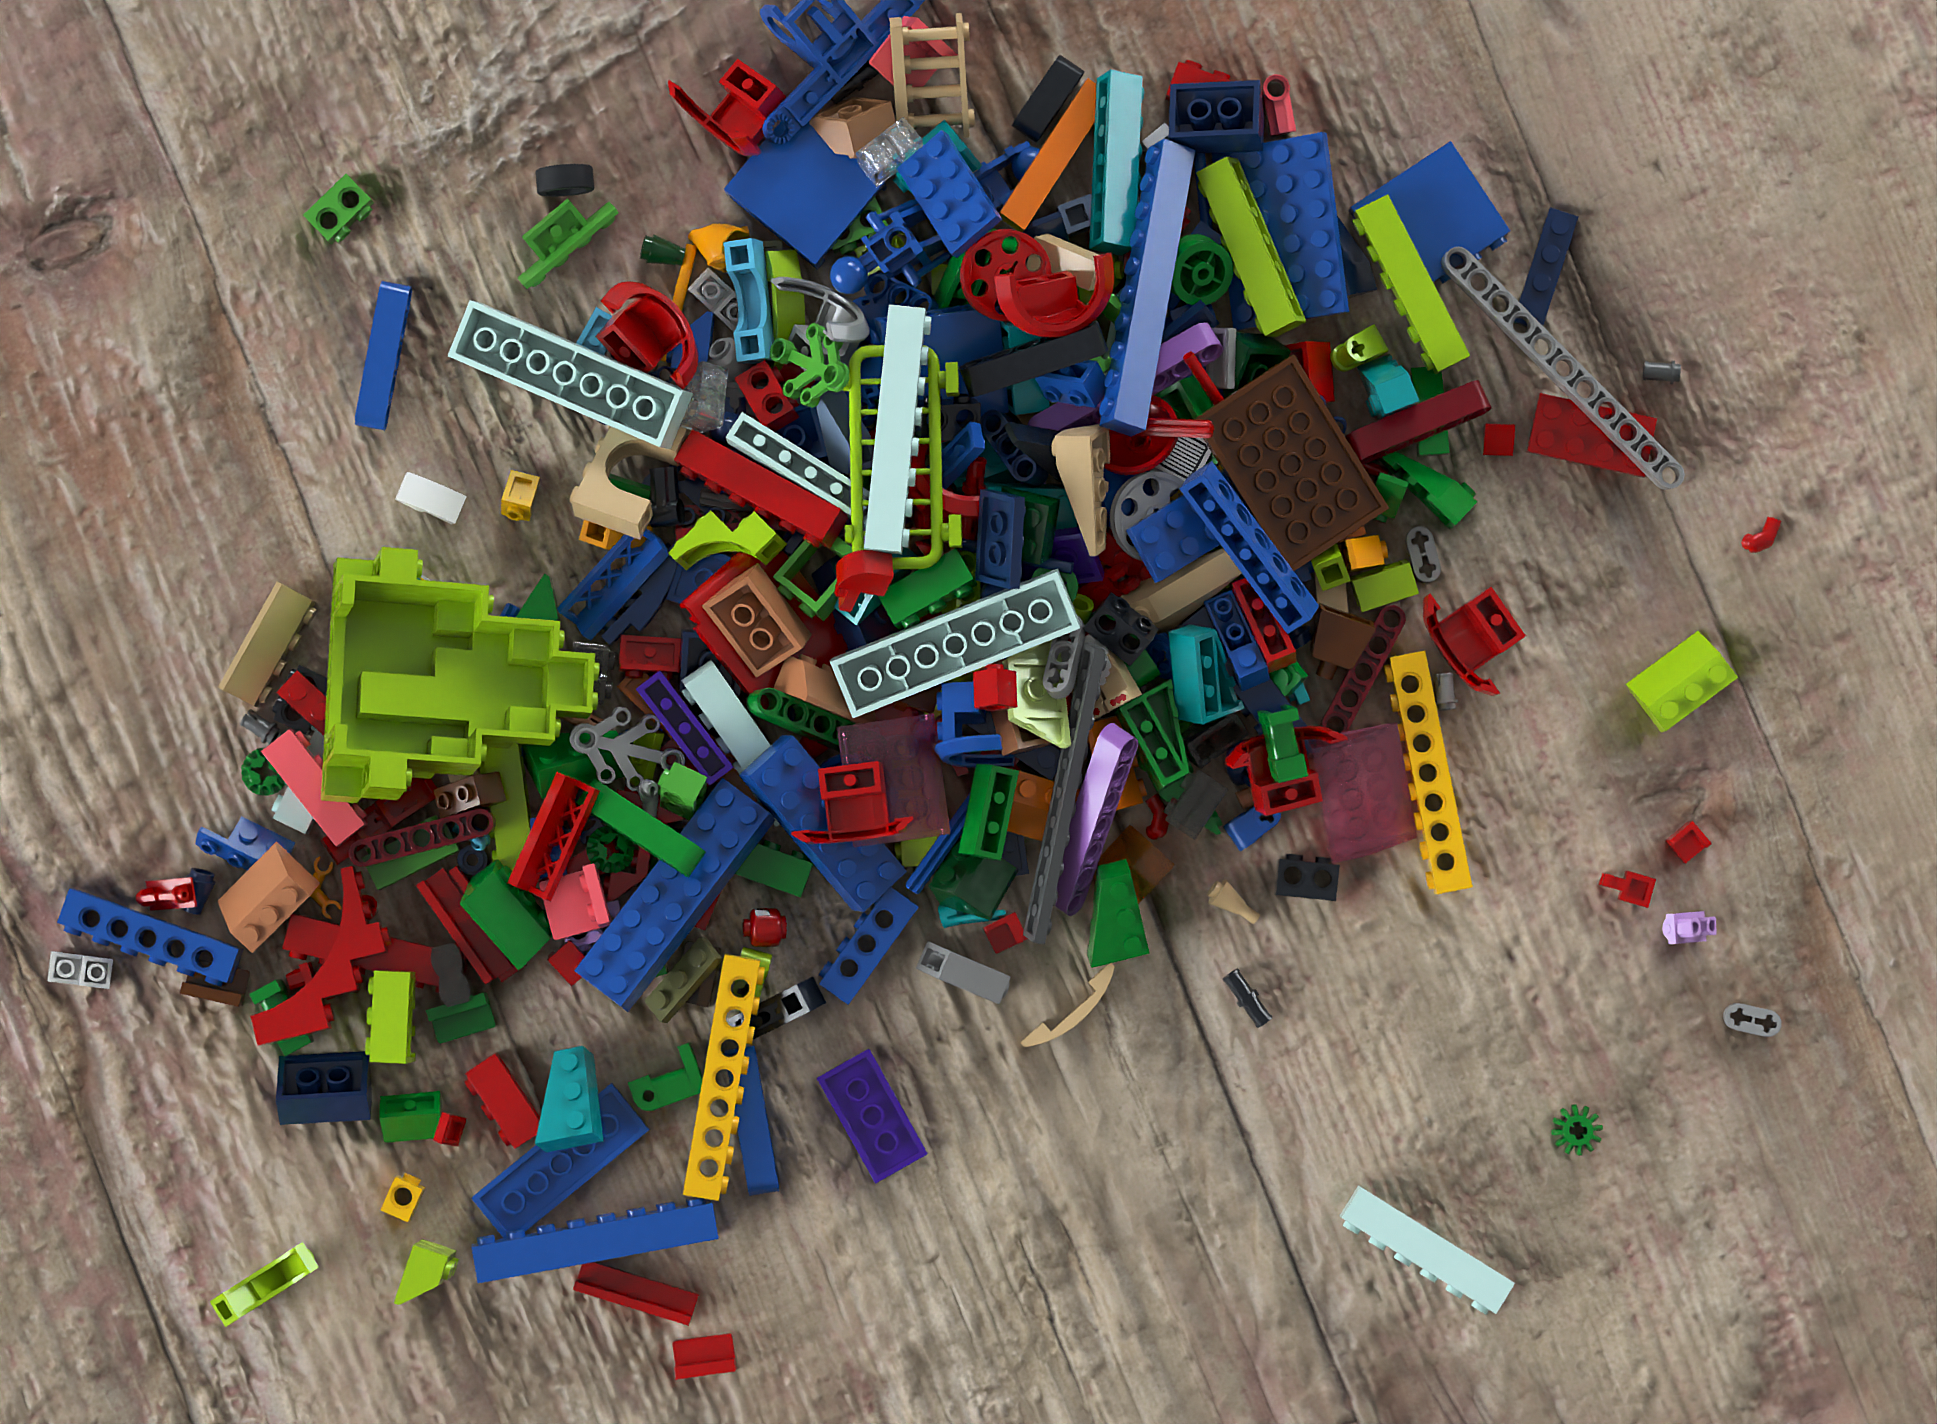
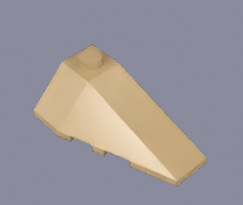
M1100 424L1064 429L1055 435L1052 441V454L1056 457L1058 472L1090 556H1097L1105 550L1107 510L1102 507V502L1105 499L1106 492H1108L1109 482L1105 481L1103 474L1104 464H1110L1109 429L1099 426Z
M1224 548L1192 561L1160 582L1155 583L1152 577L1143 580L1136 589L1127 595H1121V597L1140 615L1148 617L1154 626L1159 629L1157 633L1160 634L1176 628L1204 605V601L1211 599L1242 573Z

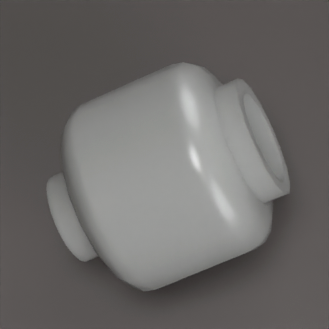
M732 337L718 339L709 348L708 364L722 380L733 382L735 377L751 367L749 363L737 362L735 341Z

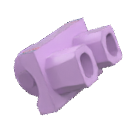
M1704 911L1666 914L1662 928L1663 934L1668 939V944L1707 941L1706 935H1716L1717 933L1716 918L1705 917Z

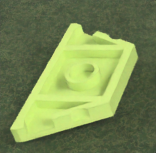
M1052 640L1014 654L1002 661L1004 669L1016 671L1018 707L1007 709L1008 720L1050 743L1066 749L1071 746L1066 697L1062 699L1052 698L1043 686L1044 672ZM1061 652L1057 657L1059 662H1062ZM1061 677L1059 678L1058 683H1053L1054 688H1057V685L1059 683H1063Z

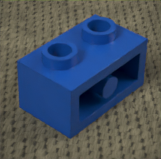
M1087 360L1035 377L1046 400L1054 403L1061 402L1079 407L1096 408L1106 391V386L1104 385L1105 375L1098 362L1094 360Z

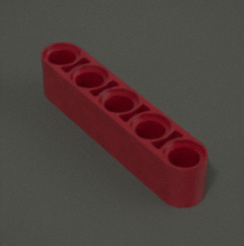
M1475 380L1354 430L1345 437L1362 465H1365L1480 417L1490 411L1492 407L1479 380Z
M1389 605L1378 613L1373 622L1376 629L1371 639L1377 637L1383 640L1385 643L1383 653H1373L1369 648V640L1354 667L1348 669L1321 720L1320 726L1327 727L1329 718L1337 717L1343 724L1340 733L1345 735L1348 732L1405 625L1406 616L1400 607ZM1387 611H1393L1398 615L1399 623L1396 627L1391 628L1385 625L1383 617ZM1359 664H1365L1371 670L1370 678L1366 681L1359 680L1355 675V669ZM1349 690L1355 693L1357 701L1353 707H1346L1342 704L1341 695L1344 691Z
M475 809L364 838L350 846L348 851L349 858L356 866L369 867L484 837L493 832L496 826V819L488 810ZM479 814H484L489 819L488 828L484 831L476 830L473 825L474 818ZM449 822L457 823L460 829L459 835L454 839H449L444 833L445 825ZM421 829L428 831L430 834V841L424 847L419 846L415 842V834ZM391 837H396L401 843V848L396 854H390L385 847L386 841ZM361 845H367L371 849V857L366 862H361L356 856L357 848Z

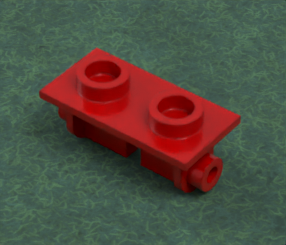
M192 877L145 881L146 888L141 889L136 894V902L143 907L149 906L150 911L197 907Z

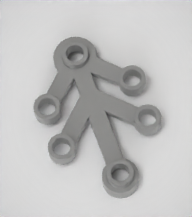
M622 706L616 707L611 716L593 726L589 723H581L575 726L570 733L571 746L577 752L588 755L596 769L597 779L603 784L613 782L615 771L611 766L606 765L598 748L611 752L625 776V785L632 791H637L638 785L635 787L630 786V779L637 776L641 782L644 778L635 771L627 755L660 763L664 770H670L672 765H668L666 759L669 755L673 754L676 756V762L685 766V757L676 748L659 751L631 744L643 735L654 733L659 729L660 720L653 714L644 715L641 723L614 739L603 737L602 735L617 725L624 726L630 722L631 713ZM618 712H626L627 716L624 721H617L616 715ZM653 718L655 719V726L650 729L646 728V720ZM582 733L589 734L590 739L588 742H580L579 737ZM604 769H608L611 772L610 777L605 780L601 779V772Z

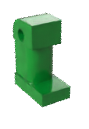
M1287 704L1280 705L1281 711L1274 713L1265 710L1257 711L1268 753L1267 760L1272 778L1278 783L1308 776L1304 754L1298 750L1292 722L1300 720L1298 709Z
M283 979L274 980L249 994L254 1005L260 1004L264 1011L274 1008L290 998ZM307 1034L277 1043L284 1056H288L314 1042L312 1034Z
M690 1042L677 1047L684 1067L654 1078L649 1074L628 1082L637 1107L645 1111H652L700 1094L703 1076ZM646 1090H651L654 1093L652 1101L645 1099L644 1093Z

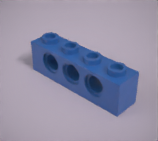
M892 887L873 903L875 907L869 915L865 912L862 913L854 924V927L858 930L852 939L846 936L836 949L840 955L834 964L828 961L818 974L822 978L819 984L847 1005L853 1000L919 908V906ZM881 910H887L893 915V923L887 928H882L876 923V915ZM871 935L875 939L876 945L871 952L860 950L858 940L861 936ZM846 959H852L858 965V971L852 977H847L841 972V963Z

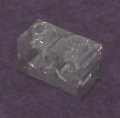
M902 117L856 152L858 165L874 185L878 187L898 172L897 168L923 146L922 138L908 121Z
M705 361L698 363L694 377L684 388V390L693 393L680 427L705 433L723 426L728 368Z

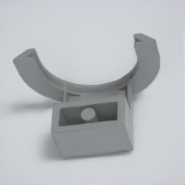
M772 278L771 282L779 290L800 292L824 300L815 323L825 327L823 333L829 339L843 342L839 350L840 361L849 366L851 356L857 350L859 343L868 337L870 331L861 309L844 295L821 284L799 278ZM794 324L788 341L794 344L798 352L812 358L809 340L806 338L808 325ZM822 341L824 362L827 365L829 364L828 352ZM821 376L817 377L814 381H821Z

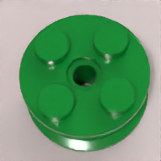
M1190 234L1181 237L1171 292L1190 305L1196 304L1200 299L1205 305L1215 302L1224 295L1233 278V262L1229 253L1221 245L1205 235Z

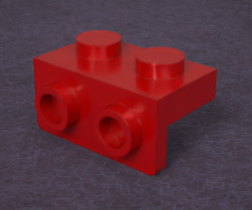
M620 635L618 672H625V677L643 678V673L655 674L660 670L667 680H673V675H679L681 638Z

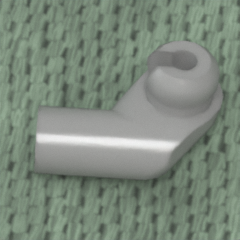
M645 779L640 782L637 789L643 803L642 810L656 818L659 798L658 785L650 779Z

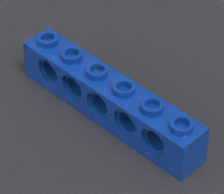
M1211 461L1189 475L1180 487V491L1285 632L1288 634L1311 620L1319 607L1318 603L1215 464Z
M69 888L57 923L65 925L63 930L77 936H81L82 932L93 935V942L108 947L110 942L121 945V952L136 957L138 952L149 955L148 961L164 967L167 962L178 966L176 971L194 977L195 972L206 976V982L222 987L223 982L232 983L244 950L235 945L77 889ZM92 910L97 911L100 916V921L95 927H91L87 923V915ZM120 920L125 921L128 925V932L123 937H119L115 932V925ZM148 930H152L156 935V943L152 947H147L143 942V936ZM176 940H180L185 947V951L180 957L174 956L171 951V946ZM205 950L211 952L213 956V962L209 967L202 966L199 961L200 954Z

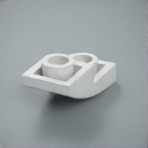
M707 267L687 290L711 312H714L715 316L734 332L738 323L736 292Z
M407 472L395 500L417 511L427 512L445 522L455 524L467 496Z
M51 951L47 981L109 989L113 959Z

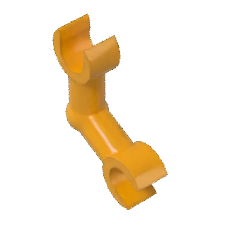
M319 856L314 861L315 871L313 877L320 884L310 897L322 908L324 917L332 919L326 911L327 906L334 904L340 910H342V906L339 902L330 900L320 888L325 876L332 872L334 863H330L328 870L321 871L318 868V863L321 859V856Z

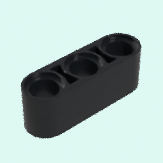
M1059 55L1015 118L1012 127L1037 143L1085 71L1062 55Z

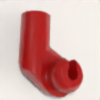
M1767 517L1762 532L1754 535H1744L1741 542L1742 547L1745 550H1749L1750 553H1758L1770 548L1775 541L1781 521Z
M1157 793L1145 801L1153 814L1151 825L1146 827V834L1152 840L1163 838L1166 835L1171 819L1169 811Z

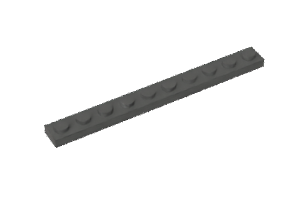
M1083 642L1068 715L1071 746L1066 749L1061 748L1023 936L1038 944H1045L1046 936L1049 935L1052 927L1051 912L1058 898L1056 888L1058 879L1064 869V850L1070 841L1069 826L1076 812L1075 797L1077 789L1080 788L1082 783L1081 768L1083 760L1086 759L1088 754L1087 740L1089 730L1094 725L1093 711L1095 701L1100 696L1101 688L1099 682L1101 672L1104 671L1107 663L1106 650L1094 643Z

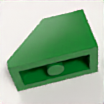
M1381 472L1375 477L1374 484L1389 509L1372 520L1386 523L1387 519L1391 521L1395 519L1409 482Z
M544 573L517 614V618L560 621L551 577Z

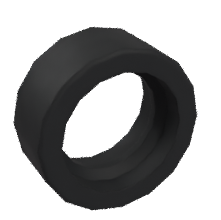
M560 164L539 168L536 170L537 194L559 197L592 192L594 190L593 167L586 164Z

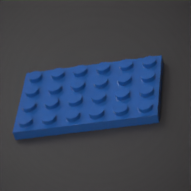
M1319 132L1263 143V151L1212 153L1213 163L1226 156L1239 160L1305 319L1349 312L1327 133ZM1233 271V278L1228 288L1233 328H1236V331L1257 328L1255 311L1245 300L1243 294L1245 290L1244 285Z

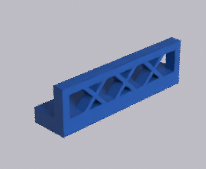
M647 528L643 534L647 540L640 547L631 548V541L634 537L624 534L557 607L558 612L575 623L581 634L590 641L669 556V551L662 539ZM625 557V564L621 568L611 570V563L615 559ZM605 579L606 585L601 590L591 592V585L596 580ZM586 601V607L578 615L569 610L576 602Z

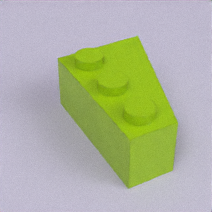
M374 971V976L369 977L368 993L373 995L372 1007L367 1009V1025H371V1037L366 1038L365 1054L370 1055L369 1062L398 1064L415 1062L416 1052H411L412 1036L416 1035V1026H412L413 1009H415V972Z

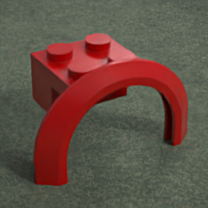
M739 59L733 63L719 80V83L728 94L710 116L681 87L671 80L668 81L669 94L692 118L725 145L744 156L761 154L757 144L764 137L763 123L786 98L775 84Z
M1112 253L1093 256L1096 282L1094 292L1087 305L1078 298L1076 276L1067 270L1017 281L1015 274H1012V272L994 276L997 300L1002 312L1019 329L1040 337L1065 336L1081 330L1101 314L1111 297L1114 286Z
M633 281L616 284L600 300L612 314L619 310L628 299H637L612 316L595 337L617 361L644 373L652 370L665 354L682 343L683 353L681 362L670 377L683 390L694 377L698 366L697 345L686 317L672 300L652 287Z
M919 444L918 456H912L911 468H926L925 461L929 453V444ZM929 474L916 475L915 487L924 499H930ZM951 485L946 490L942 488L943 523H949L948 515H961V517L965 518L979 517L980 495L963 496L955 494ZM913 505V519L916 528L931 529V511L927 515H923ZM923 535L924 540L931 539V535Z
M1489 587L1440 622H1438L1436 612L1441 609L1431 593L1423 598V620L1434 644L1450 667L1475 691L1489 696L1500 694L1490 678L1484 680L1478 677L1474 671L1495 656L1506 651L1526 635L1494 589Z
M1322 726L1294 727L1298 750L1304 754L1308 776L1282 783L1276 782L1270 773L1267 760L1268 753L1263 734L1238 744L1226 757L1225 763L1232 769L1247 766L1255 810L1265 816L1323 801L1318 773L1309 767L1304 740H1323L1332 744L1348 740L1347 736Z
M874 761L819 768L821 799L825 801L828 831L801 830L791 832V835L807 844L860 841L903 833L916 820L915 817L911 816L896 818L894 822L890 823L883 763Z

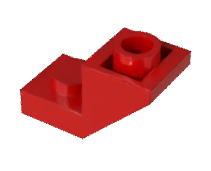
M639 846V850L634 849L633 860L631 861V867L636 868L635 874L617 872L611 873L610 876H605L603 890L604 894H608V901H616L647 877L650 872L651 853Z

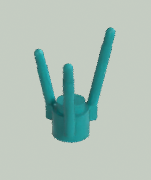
M938 905L939 917L943 928L995 921L999 919V916L1006 914L1005 910H996L991 920Z

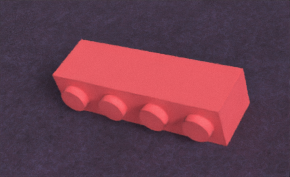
M289 729L261 752L333 844L339 847L367 825L364 820L367 814L358 803L321 801L323 758L319 754L314 757L307 748L311 745L310 741L300 730L295 733L293 729Z

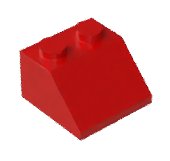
M1304 341L1284 345L1291 350L1290 355H1295L1316 391L1325 398L1326 403L1335 402L1330 342Z

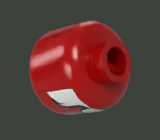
M776 908L752 909L749 913V918L743 919V937H749V942L753 947L779 946L781 940L786 939L787 935L786 916H781L780 911Z

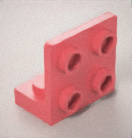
M904 16L902 18V27H908V30L929 28L918 17ZM889 34L870 58L869 64L894 86L891 36ZM942 40L909 42V45H903L904 56H910V59L957 55ZM937 69L913 70L911 74H905L906 85L912 84V87H923Z
M594 863L582 866V871L563 875L551 902L543 899L554 940L608 927L612 922L599 871ZM549 880L539 883L540 890L545 891Z

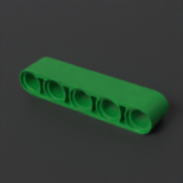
M774 688L755 690L747 698V708L754 716L838 752L862 754L874 760H881L888 753V741L881 734ZM762 695L768 698L769 706L767 710L762 708L760 704ZM789 706L795 710L796 715L793 721L787 716ZM816 717L822 723L820 732H817L814 728ZM842 729L848 733L846 744L840 738ZM869 740L874 744L875 747L873 755L869 754V752L867 751V743Z
M593 778L588 785L600 790L590 814L689 878L706 852L686 837ZM584 790L576 801L578 806L584 803L588 794L587 791Z

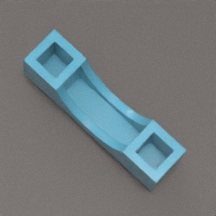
M748 238L723 242L726 271L733 282L738 303V323L734 331L737 362L755 364L764 360L766 362L773 361L770 358V348L774 342L763 241Z

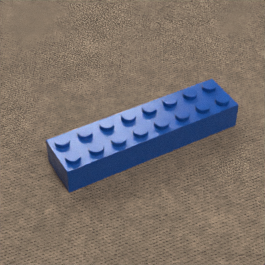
M722 778L680 832L682 836L706 852L690 877L684 876L659 860L574 971L625 1011L629 1012L775 822V818L770 812Z
M693 1197L686 1199L687 1205L675 1207L674 1201L656 1204L657 1210L645 1212L644 1207L626 1210L627 1216L615 1218L613 1212L597 1215V1221L585 1223L584 1218L566 1221L567 1227L555 1229L554 1223L537 1226V1232L525 1234V1229L506 1232L507 1238L495 1240V1235L477 1237V1243L471 1245L477 1282H489L719 1239L713 1203L710 1200L705 1201L704 1198Z

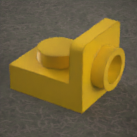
M511 470L501 499V514L515 521H530L532 506L540 484V477Z

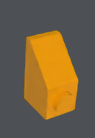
M1379 535L1348 539L1341 544L1348 573L1383 566L1385 564L1384 559L1388 558L1385 540L1380 541Z

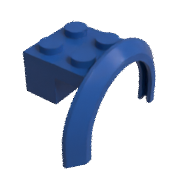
M973 681L941 683L942 692H937V709L941 710L942 722L937 724L938 740H942V742L934 747V751L940 759L947 764L960 767L976 768V764L1014 767L1015 757L1013 754L1008 756H1002V754H963L975 751L1003 750L1002 737L1000 734L963 737L962 724L986 723V710L974 708Z

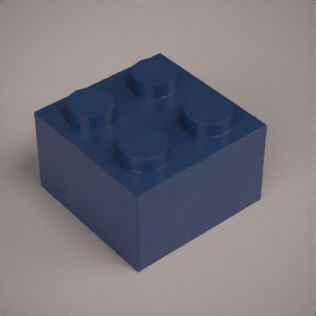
M681 629L678 690L681 692L686 688L681 681L682 679L712 660L735 695H740V686L694 629Z

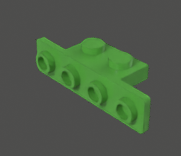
M567 198L522 236L540 259L517 279L526 289L539 285L546 278L545 274L553 267H560L568 260L571 252L576 248L586 246L591 241L592 235L600 228L605 229L614 222L615 216L619 213L610 202H607L585 220Z

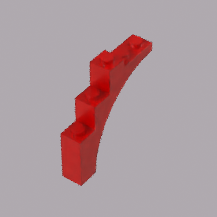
M354 866L340 869L344 891L342 919L337 938L326 961L312 980L294 996L274 1008L250 1016L257 1046L331 1029L330 1022L335 1021L331 1003L326 1004L325 999L359 991V983H363L360 966H354L353 961L388 952L387 945L391 944L388 927L382 928L381 922L369 924L368 919L373 918L369 901H363L361 889L366 888L362 871L356 872Z

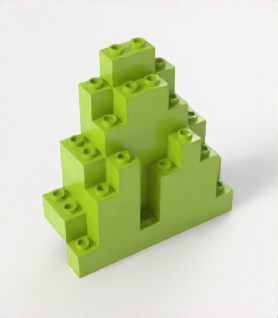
M381 547L374 560L337 557L333 564L321 801L358 803L360 798L398 800L403 792L407 791V786H411L412 777L431 779L435 773L472 776L481 767V762H485L487 747L509 749L513 743L550 746L554 742L555 737L559 738L561 722L556 717L587 719L592 714V710L596 711L598 693L593 692L594 681H597L599 677V663H595V653L559 651V648L564 646L565 638L564 630H560V621L488 615L492 613L494 596L489 595V585L418 580V577L421 578L423 568L422 559H418V550Z

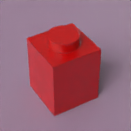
M988 664L985 666V670L973 672L974 708L995 712L1018 707L1016 671L1004 669L1003 664Z

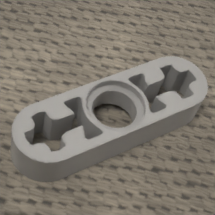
M1078 615L1077 617L1081 624L1080 629L1070 632L1069 635L1067 633L1052 639L1043 677V686L1048 694L1055 699L1067 697L1074 686L1086 631L1083 630L1085 624ZM1064 650L1072 651V655L1067 661H1057L1060 652ZM1061 677L1063 683H1059L1057 685V688H1054L1053 683H1058L1059 678Z

